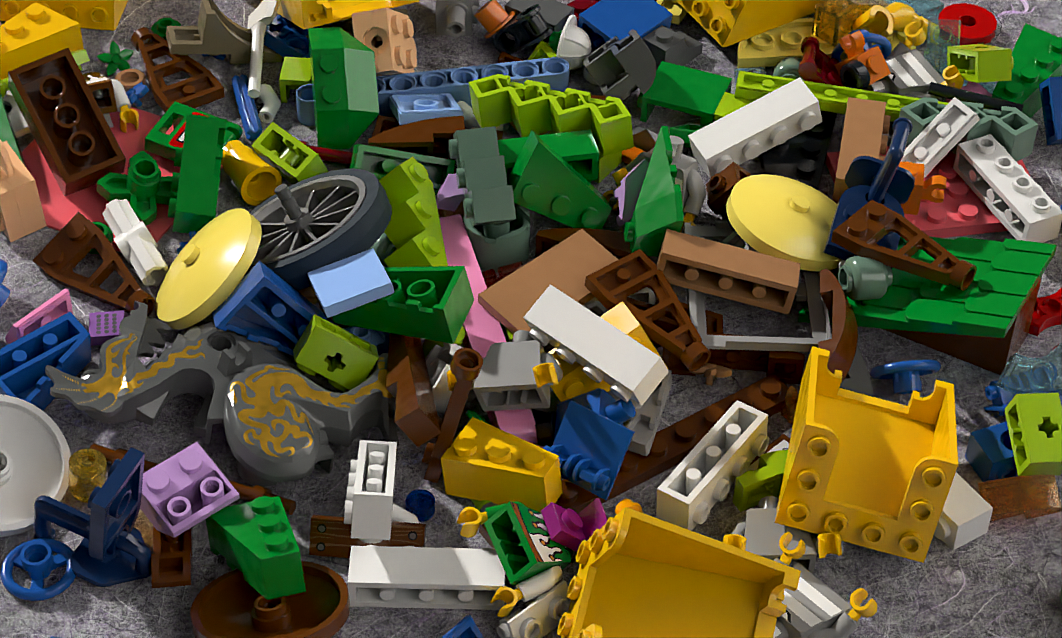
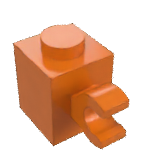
M860 30L839 39L840 45L848 57L835 64L839 76L841 67L852 60H858L865 65L870 75L869 85L891 74L879 46L864 50L865 39Z
M900 162L899 167L910 171L915 178L914 188L907 202L900 204L904 214L918 215L921 199L934 203H942L944 201V191L936 189H946V177L935 175L924 181V164Z

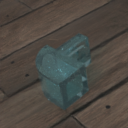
M928 19L927 49H924V57L942 78V73L947 67V46L960 45L961 20Z

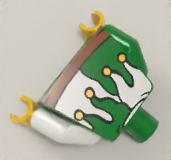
M509 501L505 504L487 507L485 512L482 513L474 507H465L459 514L457 524L465 523L460 531V535L463 537H474L480 524L485 525L510 584L516 585L517 589L515 590L506 586L500 587L491 599L490 603L496 600H503L506 603L498 611V617L508 616L519 600L522 599L523 602H527L551 590L562 578V570L571 563L573 550L551 540L542 513L528 508L521 502Z

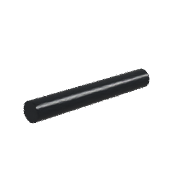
M934 82L930 83L928 90L930 95L950 100L955 97L963 102L981 103L983 108L1001 111L1002 106L1016 107L1022 112L1024 107L1023 104Z

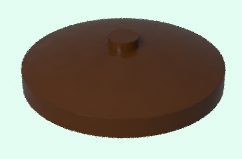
M302 561L306 592L266 600L244 580L243 573L239 569H235L213 580L194 599L190 611L195 638H331L343 627L350 613L347 584L332 569L317 563Z

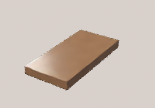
M581 229L479 293L478 303L511 333L514 334L518 330L530 332L531 328L523 317L550 284L581 305H584L595 297L584 286L586 276L618 259Z

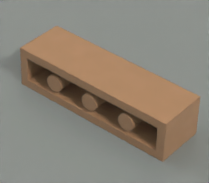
M848 97L832 199L836 204H838L842 194L849 189L845 183V175L851 162L856 157L870 156L882 161L885 156L879 154H886L887 135L891 116L885 115L886 102Z
M666 229L658 257L657 269L663 272L669 284L789 314L798 289L800 263Z

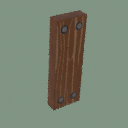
M313 515L311 517L309 555L350 558L351 546L425 547L426 524L392 521L390 540H382L379 543H365L360 541L359 538H351L352 524H344V517Z

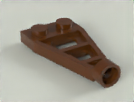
M142 27L133 33L131 43L139 52L154 99L165 113L175 101L192 108H197L225 97L224 87L210 70L188 55L170 54L167 41L158 34H154L150 28ZM164 55L172 59L156 66L152 61ZM180 71H184L191 76L188 79L168 86L163 77Z
M874 200L869 201L834 229L831 242L860 257L871 258L884 265L947 286L952 285L962 291L970 286L976 275L977 267L964 259L959 260L901 214ZM889 232L897 233L908 242L900 250H891L877 244ZM921 249L935 260L929 264L911 257Z
M77 212L32 260L57 283L117 309L124 310V312L130 314L131 310H135L134 301L148 305L147 316L154 310L155 299L142 289L103 231L80 212ZM92 249H96L103 259V263L90 277H84L75 273L73 269ZM115 270L124 279V282L111 294L99 286Z
M641 249L586 276L584 286L606 309L610 310L623 301L646 335L676 355L691 372L699 370L708 362L711 357V351L702 343L701 336L663 272L657 269V265ZM648 287L659 301L657 305L643 311L626 300V297ZM669 313L680 327L667 333L654 324L653 321Z
M461 348L454 353L450 370L456 378V383L444 416H438L442 433L434 437L436 438L435 444L427 443L421 463L428 465L424 479L434 483L439 481L442 472L441 457L451 447L473 380L479 376L483 365L482 356L471 348Z

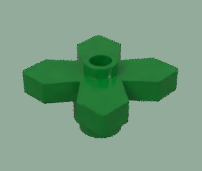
M140 151L129 159L128 175L110 172L97 181L96 191L109 202L114 199H127V201H130V205L140 222L143 221L146 226L156 220V203L169 205L170 198L177 197L176 192H171L172 176L161 177L157 161L145 151Z

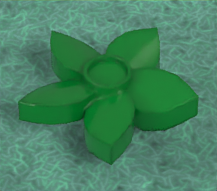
M112 41L109 47L110 54L102 53L97 56L101 62L108 64L106 71L107 76L110 77L118 69L119 71L130 69L127 61L131 59L134 50L124 49L120 51L119 46Z

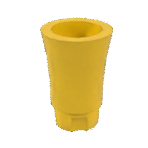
M239 140L229 141L223 147V157L221 160L223 169L232 179L247 204L258 206L276 194L275 188L282 184L281 173L276 168L266 163L252 148L244 145Z

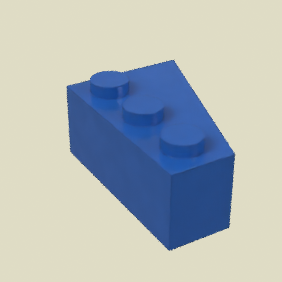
M261 261L243 277L230 296L212 312L216 328L224 331L228 329L245 335L247 339L257 343L261 341L277 347L279 351L293 356V349L314 314L337 325L330 317L327 318L324 312Z
M68 312L1 348L0 394L22 399L43 411L55 399V397L50 395V388L54 386V383L45 374L46 366H53L66 374L76 377L91 361L90 333L71 312Z

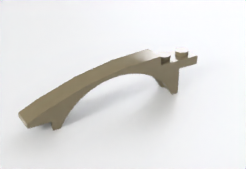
M201 0L197 26H167L166 39L170 54H209L212 56L227 54L230 64L250 63L252 33L229 19L213 0ZM392 9L409 16L407 9ZM352 18L334 26L342 28L354 37ZM264 45L262 63L284 61V57Z

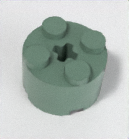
M514 203L516 219L508 223L472 226L470 219H466L464 216V226L478 264L484 272L498 273L501 269L515 266L528 259L530 249V212L528 208Z

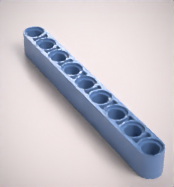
M551 57L377 76L379 116H394L389 107V96L450 93L457 103L464 101L472 107L468 82L496 74L510 76L512 82L524 84L526 80L550 84L551 90L564 92L566 88H569V63L565 59ZM312 84L302 85L296 90L297 119L306 126H316Z

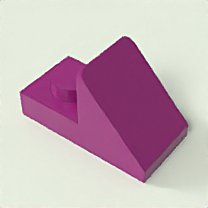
M599 498L591 502L578 514L572 509H565L553 502L541 510L551 540L575 552L578 551L583 540L587 541L594 531L602 528L608 520Z

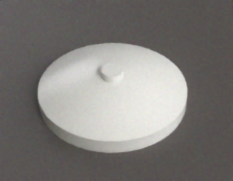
M0 394V537L21 534L34 528V503L39 496L45 495L57 501H62L70 482L72 463L70 449L62 431L44 411L22 399Z

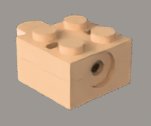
M389 8L352 13L354 38L374 51L376 77L415 72L414 68L417 67V50L414 38H412L414 35L413 24L408 15Z
M0 140V232L3 231L8 240L13 242L47 225L35 179L7 141L2 142Z

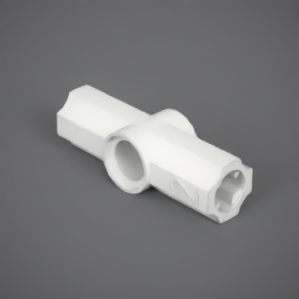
M127 199L112 200L106 204V209L102 215L115 235V238H113L128 263L133 265L146 287L161 285L169 268L161 253L157 250L158 244L144 222H140Z

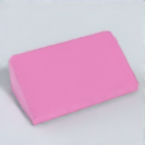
M63 289L13 324L5 337L6 342L10 344L68 312L73 314L69 290Z

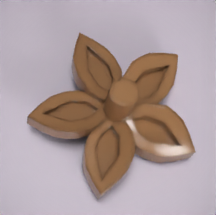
M706 363L697 371L691 372L689 370L693 374H704L706 385H713V376L718 378L732 376V369Z

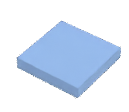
M450 93L389 96V107L400 125L439 117L463 116L462 109Z
M373 248L307 272L310 283L327 318L395 292L392 282Z

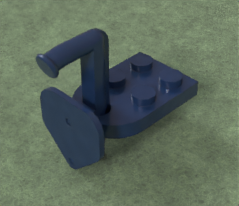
M901 117L894 121L892 141L883 161L870 156H859L851 162L845 175V183L849 189L842 194L837 204L824 249L825 254L845 261L849 257L858 256L831 242L834 229L871 200L885 205L904 217V211L900 204L907 202L915 184V178L912 173L899 167L904 156L908 136L913 129L912 122L909 119ZM889 232L877 244L891 250H897L900 235L895 232Z
M130 447L122 460L116 459L113 462L102 487H95L89 497L87 507L91 509L90 515L45 495H41L35 500L34 539H55L56 531L51 527V522L84 537L71 556L70 567L77 577L98 587L117 585L147 578L151 575L152 552L144 543L141 532L134 528L141 506L145 453Z

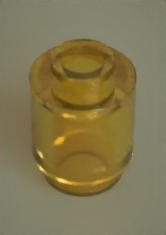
M91 448L80 449L74 452L68 462L69 490L75 499L88 503L95 487H102L107 478L106 457L100 451Z

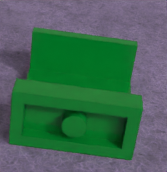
M662 61L656 71L652 86L644 95L640 91L637 101V107L641 108L640 121L647 122L654 107L657 105L701 116L700 124L709 125L717 121L714 119V115L724 92L731 93L732 78Z

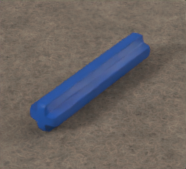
M244 74L240 76L235 75L231 79L233 92L246 138L249 141H253L262 134V125L254 98L248 96V77Z

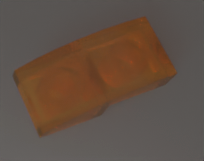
M1055 475L1017 476L978 483L980 496L993 507L990 522L1022 514L1025 515L1026 519L1062 512V503Z

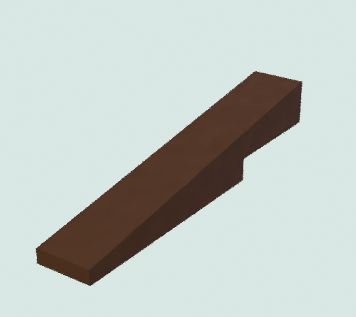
M390 333L386 389L396 399L395 423L419 447L442 433L421 338Z

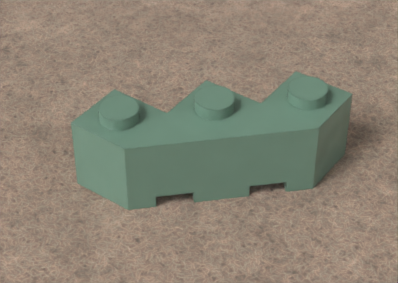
M923 97L900 109L899 118H907L913 125L906 147L912 143L946 105L938 104V99ZM961 101L974 111L980 120L950 150L956 155L959 143L991 134L1005 147L1006 151L1016 162L1032 154L1038 123L1016 107L1002 106L1001 111L983 109V104Z
M496 126L456 130L453 134L454 139L449 140L450 158L456 159L457 162L456 180L458 189H463L465 197L463 199L465 218L470 219L472 226L513 222L516 219L512 185L507 186L504 155L499 156Z

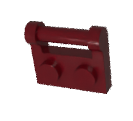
M810 36L803 39L801 44L803 60L799 63V75L805 81L844 87L835 67V64L839 63V61L835 58L830 59L819 49V41L815 37Z

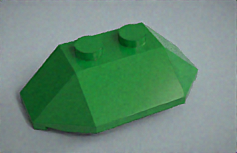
M340 27L309 28L308 38L317 147L342 151L350 150L379 115L374 51Z

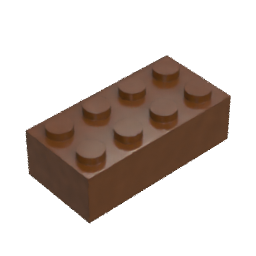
M69 48L8 71V87L64 196L97 184L99 179L110 172L120 174L124 172L126 158Z

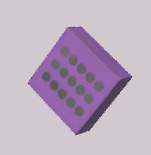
M124 310L89 313L91 346L102 345L107 340L118 337L120 322L125 317Z

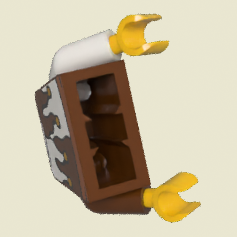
M99 72L82 74L102 114L120 112V130L124 133L127 132L126 123L134 124L136 130H138L139 114L136 110L131 109V103L121 82L109 79Z

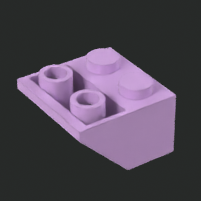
M195 442L143 473L140 509L156 530L175 538L236 501L240 496L199 443Z

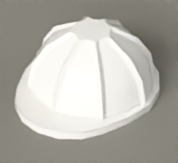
M570 15L562 30L556 57L565 59L569 63V70H575L584 65L582 60L590 55L591 41L589 35L582 28L577 27V17Z

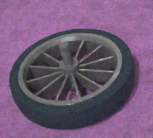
M362 169L335 170L307 178L289 187L287 184L277 186L274 190L276 194L249 212L259 220L262 235L258 251L247 273L261 261L296 291L312 286L307 272L370 249L381 237L392 215V207L385 189L374 174Z

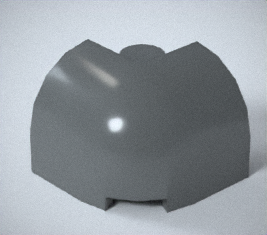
M634 29L628 32L630 36L621 40L615 36L582 60L585 68L600 86L606 98L611 96L620 98L622 101L638 88L644 95L654 82L656 76L655 59L648 46Z

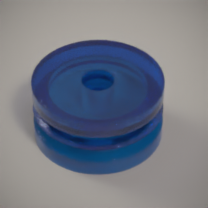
M414 490L406 496V510L416 515L419 522L427 521L435 514V497L427 490Z

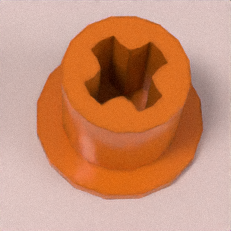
M490 0L474 16L487 30L484 37L488 39L513 18L515 12L512 11L508 14L497 0Z

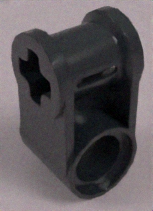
M535 4L514 16L497 31L493 38V44L499 53L514 54L531 44L541 42L554 32L553 27L547 25L539 12L541 10L539 4ZM505 33L511 34L515 41L508 39Z

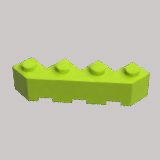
M502 74L468 82L473 114L481 128L498 127L501 124L513 122L521 137H528L531 130L539 135L550 130L554 133L591 129L596 145L603 156L616 154L634 147L631 114L620 98L608 96L605 100L591 98V92L566 88L564 92L551 90L550 84L526 80L524 84L516 83L510 80V76Z
M411 157L379 180L386 191L392 207L391 219L384 233L397 249L385 258L384 262L388 267L448 266L433 183L429 179L425 167L417 162L414 157Z

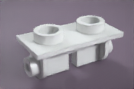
M563 580L558 585H554L548 592L533 598L525 604L526 608L524 610L519 608L510 616L503 617L499 621L500 625L496 628L498 635L501 638H543L559 625L562 615L565 612L568 613L571 599L567 598V582Z

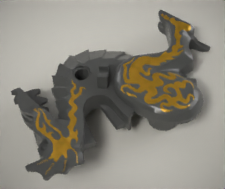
M134 301L135 310H131L130 316L124 317L120 322L118 337L109 339L102 344L99 369L87 370L81 378L66 374L53 366L47 365L45 369V374L54 383V386L50 388L51 396L72 402L76 409L84 410L92 419L106 424L137 420L153 426L166 403L171 398L186 393L203 397L204 401L193 425V432L205 438L204 444H210L213 424H223L227 441L234 457L237 459V473L245 482L253 486L268 487L279 482L303 479L312 474L316 462L329 474L333 468L335 453L327 445L328 442L349 447L362 431L372 427L379 428L387 442H397V446L399 445L394 421L396 399L386 389L388 353H382L378 356L374 373L360 385L345 393H334L325 390L306 378L305 372L297 366V362L288 353L279 351L277 347L258 341V343L251 341L245 335L227 329V331L218 329L215 327L214 321L202 326L196 324L184 335L178 334L172 347L165 348L158 359L150 361L145 367L140 361L141 357L151 358L154 356V350L151 346L157 348L165 347V341L160 333L169 334L170 327L157 319L147 316V304Z

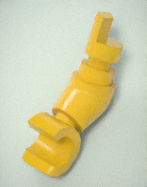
M893 2L885 8L880 5H874L855 19L852 24L853 29L858 30L866 26L873 34L888 37L893 31L904 32L907 24L915 22L918 30L922 28L925 32V40L934 45L939 43L943 35V28L919 16L911 6L899 2Z

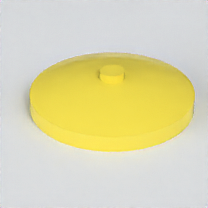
M768 174L752 175L743 178L733 187L726 204L728 219L737 234L756 251L800 263V270L820 271L826 268L833 270L838 268L839 262L842 260L824 253L837 204L829 197L797 180Z
M237 208L222 213L198 231L175 258L160 285L155 304L158 318L169 327L180 330L199 323L214 312L235 290L256 256L262 235L259 220L245 209Z

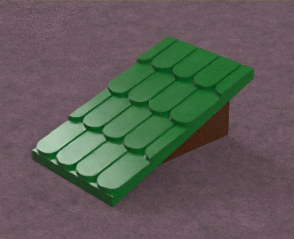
M900 237L897 250H900L908 243L902 237ZM930 237L959 260L964 259L977 267L976 275L966 290L962 291L952 285L947 286L892 267V285L887 287V291L882 298L853 301L845 293L856 317L857 327L881 328L1003 376L1028 335L1042 275L1055 255L1057 245L1005 238L1004 242L968 237H959L954 240ZM921 249L911 257L929 264L935 260ZM839 269L829 270L838 279ZM807 301L799 313L798 322L810 323ZM828 311L829 322L832 325V317Z

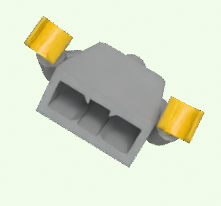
M518 330L514 333L512 342L494 343L490 346L486 357L483 358V365L479 376L473 380L470 390L474 389L483 411L549 408L550 385L559 384L563 378V371L553 355L546 353L541 342L534 340L529 335V331ZM451 370L447 372L448 391H453L456 383V378Z
M775 496L761 498L758 502V508H750L746 511L745 522L737 523L731 533L723 537V542L774 561L775 558L780 559L783 553L779 546L781 536L784 533L790 532L793 537L788 544L787 550L795 549L801 539L806 546L805 554L801 558L792 559L790 564L794 566L796 563H799L812 574H814L817 554L820 559L825 558L829 554L842 555L841 535L838 533L828 532L818 535L775 523L779 501Z

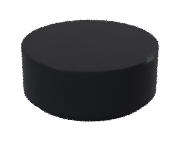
M852 60L841 67L840 78L844 87L864 90L869 86L870 75L863 63L858 60Z

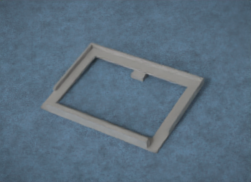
M716 221V226H693L687 222H684L683 233L707 239H726L735 231L730 221ZM803 270L805 283H798V289L795 294L796 301H807L812 338L707 335L704 293L686 288L688 316L701 336L702 343L708 349L810 352L812 346L818 348V342L832 339L828 309L820 295V271Z

